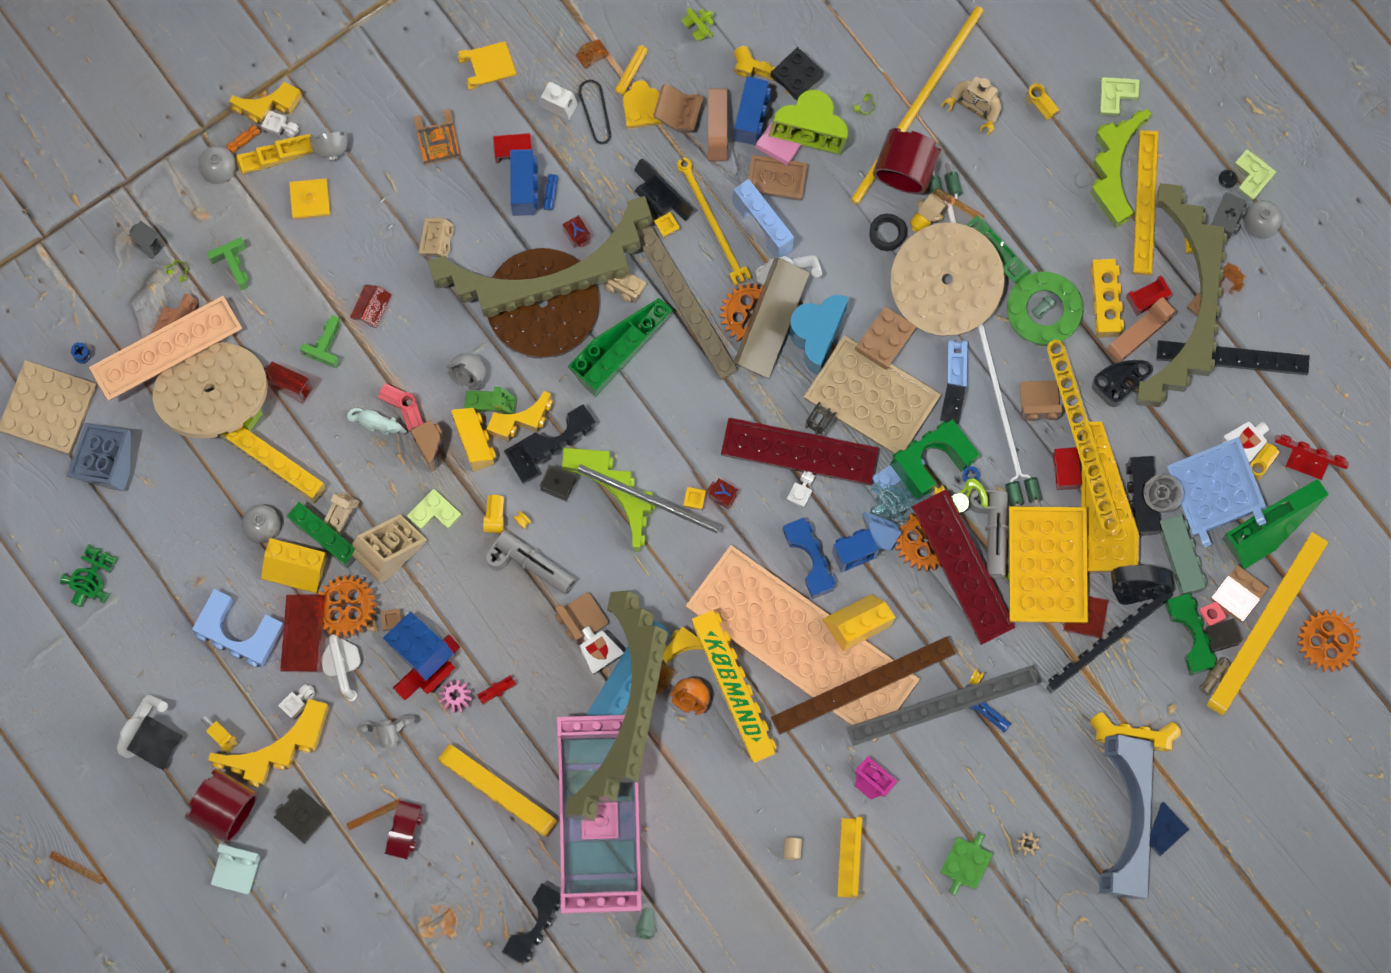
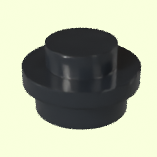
M1232 170L1222 171L1218 177L1219 184L1224 188H1232L1237 182L1236 173Z

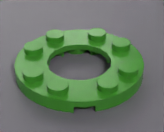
M1036 272L1027 275L1013 287L1007 301V317L1012 329L1023 340L1035 343L1038 346H1048L1052 340H1059L1061 342L1067 340L1077 330L1083 314L1082 299L1076 287L1065 277L1052 272ZM1048 291L1057 295L1062 301L1063 315L1053 325H1039L1028 316L1026 309L1027 301L1036 292Z

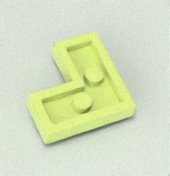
M1102 77L1100 115L1119 116L1120 99L1138 100L1139 80Z
M1247 149L1234 164L1248 175L1247 179L1238 188V191L1252 202L1276 174L1274 169Z
M435 489L407 515L420 530L434 517L449 529L462 516Z

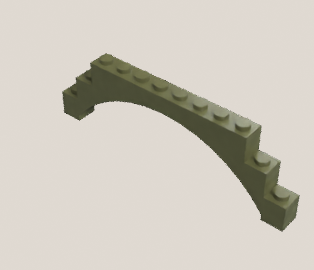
M1160 183L1156 207L1162 208L1174 220L1192 249L1200 280L1198 316L1187 343L1172 362L1145 382H1139L1136 405L1159 407L1161 401L1164 402L1165 390L1183 392L1185 387L1189 386L1190 375L1187 374L1208 376L1210 371L1214 370L1215 359H1212V352L1215 353L1217 341L1213 340L1214 334L1218 332V323H1215L1216 316H1219L1220 312L1217 298H1221L1222 287H1219V280L1223 279L1224 269H1220L1221 262L1224 263L1225 251H1222L1223 244L1226 245L1227 233H1224L1223 226L1205 224L1206 213H1203V206L1184 204L1185 193L1182 192L1183 186Z
M643 196L627 201L628 207L610 237L591 255L565 270L534 279L503 280L485 277L462 269L448 261L445 255L427 261L435 288H445L454 283L459 302H470L478 297L484 317H493L503 311H513L523 305H533L536 301L550 300L553 296L567 295L573 290H583L593 284H603L608 279L623 278L629 274L624 253H634L641 249L636 228H645L652 224V216L646 198Z
M629 591L610 592L607 611L613 613L620 622L629 645L632 667L629 702L618 736L605 760L578 792L573 796H568L565 816L576 821H595L599 802H616L620 783L638 782L668 632L656 625L652 626L654 614L638 608L640 597Z

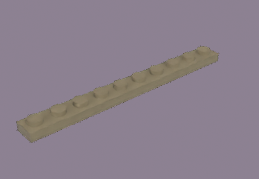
M649 224L645 228H636L642 250L719 379L723 380L736 373V366L733 364V361L652 226Z

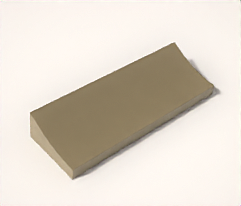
M774 258L733 362L734 365L765 378L770 377L789 328L791 316L798 305L810 272L781 258Z

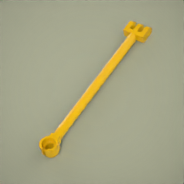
M688 158L679 159L677 170L686 177L733 269V272L729 273L733 285H738L736 277L739 278L741 283L745 282L743 274H745L748 280L752 277L747 267H739L692 174L691 161ZM682 160L688 164L686 167L681 166Z

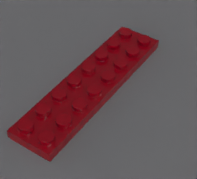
M728 417L721 456L799 472L809 471L814 475L871 486L878 447Z
M945 489L911 506L979 644L982 645L1016 628L1013 622H1009V613L947 490Z

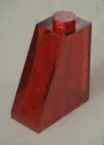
M271 362L270 365L264 367L268 385L301 404L305 402L313 389L309 378L275 362Z

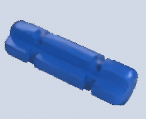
M549 174L547 178L545 200L543 203L544 210L552 211L554 207L553 201H555L556 184L558 182V176L555 174Z

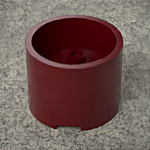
M892 128L887 133L875 164L873 175L880 182L893 189L910 194H923L926 192L941 149L935 146L936 142L921 133L916 131L911 133L900 132V128Z
M216 768L211 773L213 776L207 780L204 779L189 803L191 811L185 814V819L227 844L237 835L246 822L256 803L258 793Z

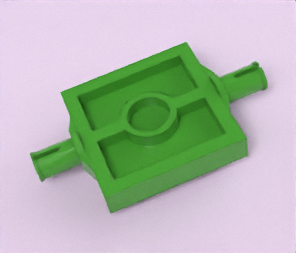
M977 832L973 842H967L957 837L940 871L941 874L953 881L948 891L950 894L956 896L960 885L968 886L974 890L977 889L993 856L992 853L983 850L980 846L985 835Z

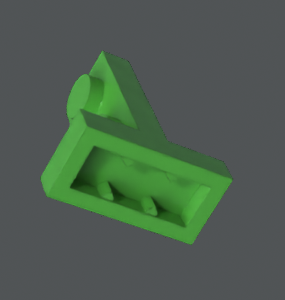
M242 237L207 252L212 264L224 259L227 260L241 291L248 288L246 282L249 281L245 271H240L238 267L241 263L237 253L246 250Z
M332 315L330 320H326L323 336H319L316 342L317 348L302 343L300 348L301 354L337 369L339 364L338 357L327 352L341 324L339 317Z
M494 387V391H466L464 409L474 408L475 411L515 414L517 398L502 387Z

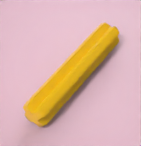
M639 45L615 88L617 94L622 96L625 94L647 53L646 47Z

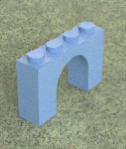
M748 179L733 189V205L743 218L751 215L756 220L766 236V247L774 258L791 253L793 251L794 236L752 182Z
M214 589L192 628L196 634L195 637L203 642L206 639L213 642L212 646L219 650H223V648L229 650V654L237 659H240V657L247 659L246 663L253 667L258 665L263 667L285 627L284 624L265 614L256 633L250 639L242 642L231 641L224 636L222 624L234 601L230 596Z

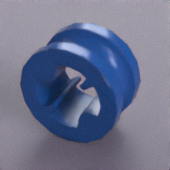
M969 466L965 468L962 475L964 482L970 479V477H966L969 471L972 474H976L974 479L979 480L980 472L976 467Z

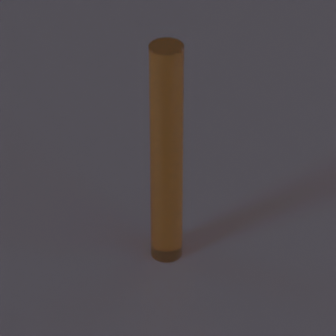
M936 188L934 190V195L974 218L979 215L982 219L984 218L983 214L941 189Z
M400 798L346 823L349 831L396 809Z
M54 851L51 852L50 859L100 885L104 882V877Z

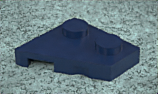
M1164 802L1159 806L1150 832L1149 845L1159 856L1163 855L1189 830Z

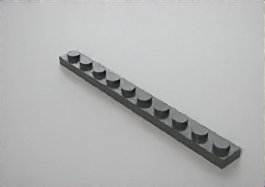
M1032 666L846 727L852 746L1038 685Z

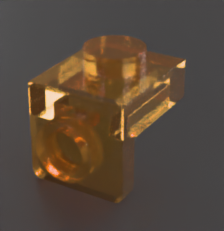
M600 39L583 44L576 53V57L585 69L589 68L593 62L604 59L609 55Z
M1228 262L1223 268V275L1234 284L1228 292L1232 295L1235 291L1238 293L1244 287L1243 281L1246 276L1241 273L1238 266L1231 265Z
M664 663L661 665L656 694H662L675 672V669Z

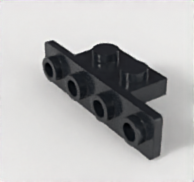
M640 159L634 171L645 182L636 188L635 193L639 197L645 196L647 204L660 217L673 209L684 221H687L694 211L693 207L644 159Z

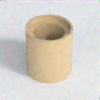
M784 838V859L801 860L802 839Z

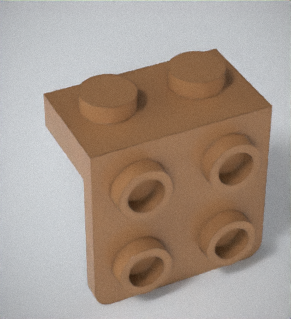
M663 84L655 107L654 118L677 132L694 131L703 96L700 94L685 95L669 84Z
M1025 381L1020 383L1022 419L1035 421L1038 419L1056 420L1060 418L1062 405H1059L1057 381Z
M589 593L583 594L565 607L561 604L555 608L556 615L554 616L560 625L564 624L567 629L565 631L566 635L571 641L574 640L576 644L584 640L580 632L584 628L589 626L592 632L596 633L608 624V620Z

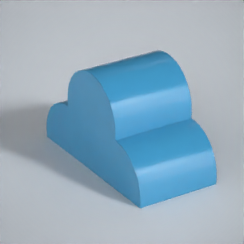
M833 295L825 299L821 306L806 303L797 307L791 316L790 338L798 348L804 350L803 359L805 366L813 374L818 375L823 367L846 313L849 297Z

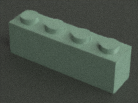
M1182 515L1161 520L1160 535L1180 596L1188 593L1191 595L1202 592L1205 589V585H1207L1205 575L1201 574L1199 568L1201 567V562L1198 555L1195 556L1193 550L1195 544L1193 538H1189L1187 520H1183Z

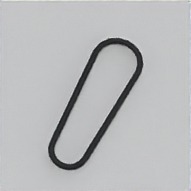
M586 80L579 86V96L595 142L606 144L611 140L612 136L603 90L597 81ZM588 82L595 83L600 90L609 133L608 139L604 142L597 140L581 94L582 86Z

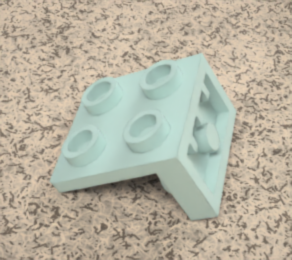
M219 844L217 852L220 855L211 884L235 892L250 894L260 856L253 852Z

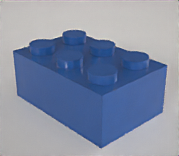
M746 77L734 127V141L756 145L757 140L761 138L762 127L767 114L766 110L771 97V88H768L769 81Z
M510 150L512 216L535 215V209H539L538 192H535L538 191L537 174H535L538 173L537 156L533 155V150Z
M411 611L383 637L388 646L425 681L454 654L447 644Z

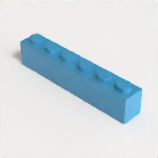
M653 621L652 626L656 625L659 628L668 632V639L671 632L667 630L662 624ZM629 645L586 716L622 715L628 705L631 689L632 667Z

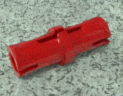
M508 675V677L496 684L495 682L492 683L491 687L480 692L477 696L482 705H484L496 696H502L503 692L516 686V683L512 676Z

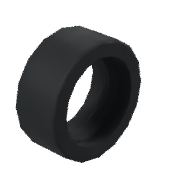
M881 214L871 223L870 241L879 250H895L904 241L905 226L896 215ZM888 222L897 227L898 236L893 242H883L877 237L876 229L881 223Z

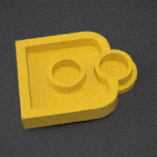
M639 80L634 82L631 90L623 96L627 129L664 124L654 118L659 92L654 88H649L645 81Z

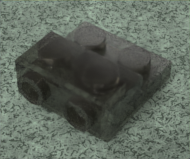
M299 788L298 790L293 789L287 796L289 800L285 805L280 804L275 809L274 813L276 815L274 818L305 845L331 814Z

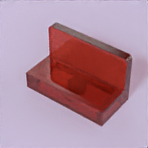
M366 284L350 318L361 320L370 327L376 328L392 294L378 285Z

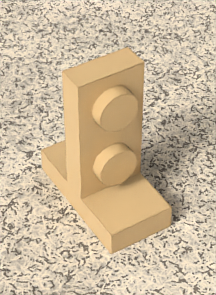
M344 492L333 494L330 500L333 503L324 520V523L339 535L352 509L357 508L360 502Z

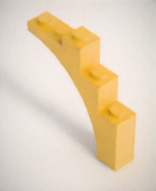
M308 699L304 711L295 725L272 745L256 752L242 755L210 753L208 761L212 763V767L217 769L230 768V772L242 775L244 772L243 779L247 781L249 786L256 788L259 785L264 786L271 764H273L275 769H290L297 747H299V751L310 753V751L316 752L329 706L325 703Z

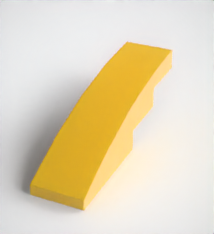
M307 134L278 140L272 145L258 147L255 151L236 155L241 175L277 166L314 153L310 144L309 137L311 135Z

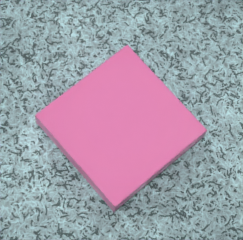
M771 122L756 143L755 148L788 165L801 147V144L768 136L772 125Z

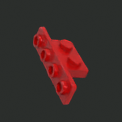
M1281 434V436L1276 435L1275 443L1292 449L1285 467L1322 480L1329 463L1346 470L1348 468V461L1343 456H1332L1328 454V451L1322 448H1311L1308 443L1303 441L1295 442L1290 436Z
M447 635L443 639L453 653L460 649L459 644L451 635ZM447 660L426 681L411 669L393 689L403 700H407L418 688L428 695L443 679L451 674L455 667Z

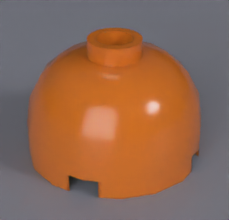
M684 678L678 681L670 693V697H673L671 701L677 708L686 713H689V710L695 711L694 715L703 714L710 701L709 690L699 678Z

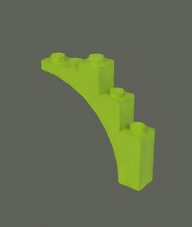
M1148 109L1137 111L1130 120L1121 121L1117 127L1113 122L1108 125L1106 123L1101 125L1097 129L1095 139L1104 151L1094 157L1093 167L1102 179H1098L1092 184L1093 187L1090 194L1115 228L1130 220L1133 215V211L1126 201L1121 186V157L1129 139L1140 127L1150 120L1152 114Z
M564 448L563 471L577 473L596 481L617 499L630 523L633 551L640 552L641 546H645V535H642V527L646 528L647 516L643 515H651V510H655L656 506L577 471L578 466L581 464L634 488L635 478H631V472L609 470L613 469V457H610V451ZM641 491L653 497L652 492Z

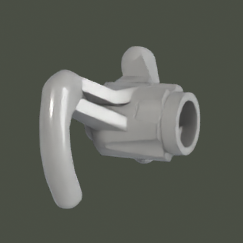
M406 714L394 722L391 719L381 720L380 724L365 721L357 726V730L360 733H367L369 730L378 736L379 744H382V748L397 746V741H399L398 732L404 725L409 726L413 724L415 718L413 715Z

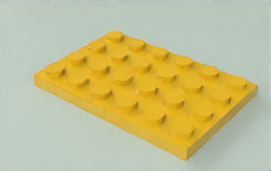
M1009 507V622H1088L1087 507Z

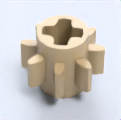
M1022 833L1021 837L1023 840H1016V843L1020 844L1016 851L1021 850L1023 857L1027 853H1030L1033 857L1035 855L1033 850L1040 849L1039 846H1036L1039 838L1034 839L1032 837L1033 833H1030L1029 836H1025ZM1025 841L1032 843L1030 849L1023 846Z

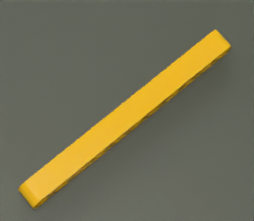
M1052 340L1047 346L1048 355L1099 522L1107 535L1116 536L1121 530V524L1070 358L1063 343L1059 340ZM1055 348H1061L1058 354H1053ZM1061 365H1067L1065 370L1058 371ZM1072 382L1069 388H1064L1065 383ZM1072 399H1077V403L1074 406H1069V402ZM1077 417H1083L1080 423H1074ZM1088 434L1086 440L1080 441L1081 435ZM1087 452H1093L1091 458H1085ZM1093 469H1099L1097 475L1090 476ZM1098 487H1104V491L1102 493H1096V489ZM1109 504L1110 507L1107 511H1101L1103 505ZM1115 522L1114 528H1106L1108 523Z
M1311 532L1209 699L1206 707L1221 716L1225 714L1329 541Z

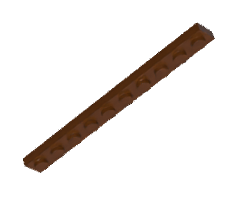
M946 636L772 716L771 720L780 736L952 657L956 653Z

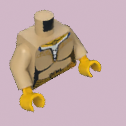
M975 77L972 81L965 80L958 83L951 92V97L943 101L942 107L945 103L950 104L948 111H950L955 105L954 101L957 100L958 104L984 120L988 119V122L980 127V132L984 131L986 127L989 130L987 135L993 132V122H996L1001 110V104L997 97L998 90L990 85V81L986 78L980 79Z

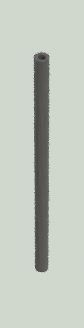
M581 464L577 468L578 472L716 534L720 529V526Z

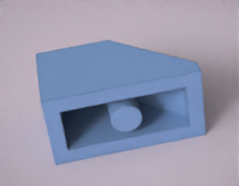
M863 512L862 516L866 530H870L877 548L890 551L901 534L896 523Z

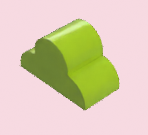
M808 90L800 95L796 105H786L777 111L768 136L840 155L847 140L848 129L840 117L833 115L834 105L826 93L819 90Z

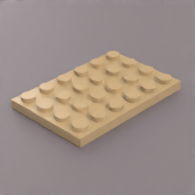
M844 335L803 399L892 454H895L900 449L902 451L906 450L941 397V394L890 364L887 370L855 351L854 349L858 343Z

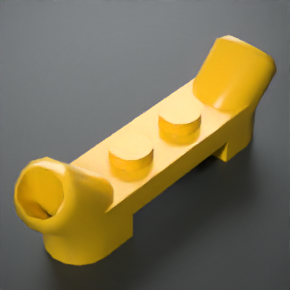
M740 46L735 49L733 56L737 63L733 71L737 75L746 78L756 74L776 82L771 78V71L775 67L766 61L759 62L754 60L747 46Z
M1099 712L1090 719V724L1096 731L1095 741L1105 743V737L1121 735L1153 742V750L1169 752L1172 751L1173 741L1181 736V730L1174 722H1169L1158 731H1151L1150 727L1140 726L1139 729L1131 728L1132 725L1129 724L1115 726L1103 712Z

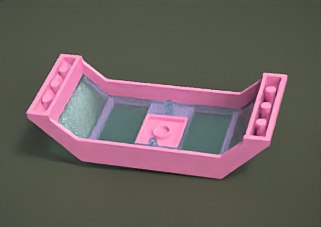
M625 715L557 717L561 914L641 911L638 782L620 783L616 802H599L595 821H576L565 816L568 796H573L601 766L618 736Z

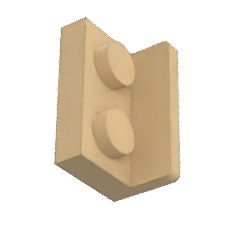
M425 218L418 254L421 256L439 257L446 255L447 259L450 252L451 237L454 232L453 224L445 218Z
M629 273L620 279H608L603 285L607 291L620 294V297L626 302L632 301L636 303L647 282Z

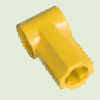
M1034 83L1029 87L1026 99L1035 106L1046 121L1050 120L1060 111L1045 93V88L1041 84ZM1037 91L1040 96L1034 97L1031 92Z
M1266 443L1250 464L1251 469L1257 467L1261 471V473L1253 471L1256 481L1262 479L1265 472L1280 453L1272 444Z
M488 495L483 533L501 534L503 532L504 496Z

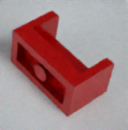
M530 133L493 136L495 163H499V158L510 157V150H532Z
M1160 275L1155 282L1135 292L1129 291L1126 299L1136 316L1150 310L1160 298L1163 297L1166 301L1170 300L1172 293Z
M1077 447L1054 449L1053 462L1056 490L1079 489L1081 486V474Z

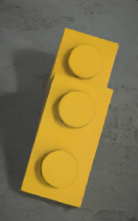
M283 82L275 92L266 97L243 99L232 95L229 103L232 111L248 116L247 118L253 123L257 124L259 122L263 124L268 111H272L274 107L283 114L286 112L291 115L302 98V94L299 89Z
M543 391L534 405L520 413L499 414L493 412L487 427V433L509 442L511 437L514 438L518 428L516 425L537 433L539 428H543L546 418L544 415L546 410L550 411L552 407L551 393Z
M683 626L680 630L676 629L670 637L672 639L671 643L668 646L665 644L662 663L667 665L675 656L685 651L703 650L698 637ZM729 636L730 641L727 642L728 645L730 644L731 639H732V637H730V636Z

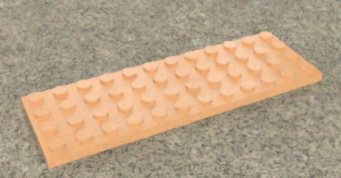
M730 545L685 606L697 616L714 610V613L718 612L722 620L720 624L722 631L726 630L734 643L811 698L894 661L866 640L842 651L822 620L829 616L828 613L732 545ZM912 674L832 711V713L852 726L897 711L920 679Z

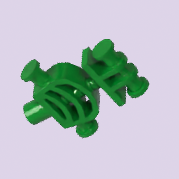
M91 544L87 545L84 554H89L92 558L81 556L82 561L92 565L91 568L76 569L72 577L66 576L63 573L60 580L61 585L64 583L69 584V588L75 592L71 603L78 607L82 606L86 597L95 600L97 597L101 600V603L108 599L109 594L102 592L104 582L96 572L100 568L111 573L112 569L104 564L107 562L113 567L118 558L117 556H110L107 551L102 554L100 548H92ZM94 577L98 579V586L92 581ZM90 584L95 587L94 592L89 587Z

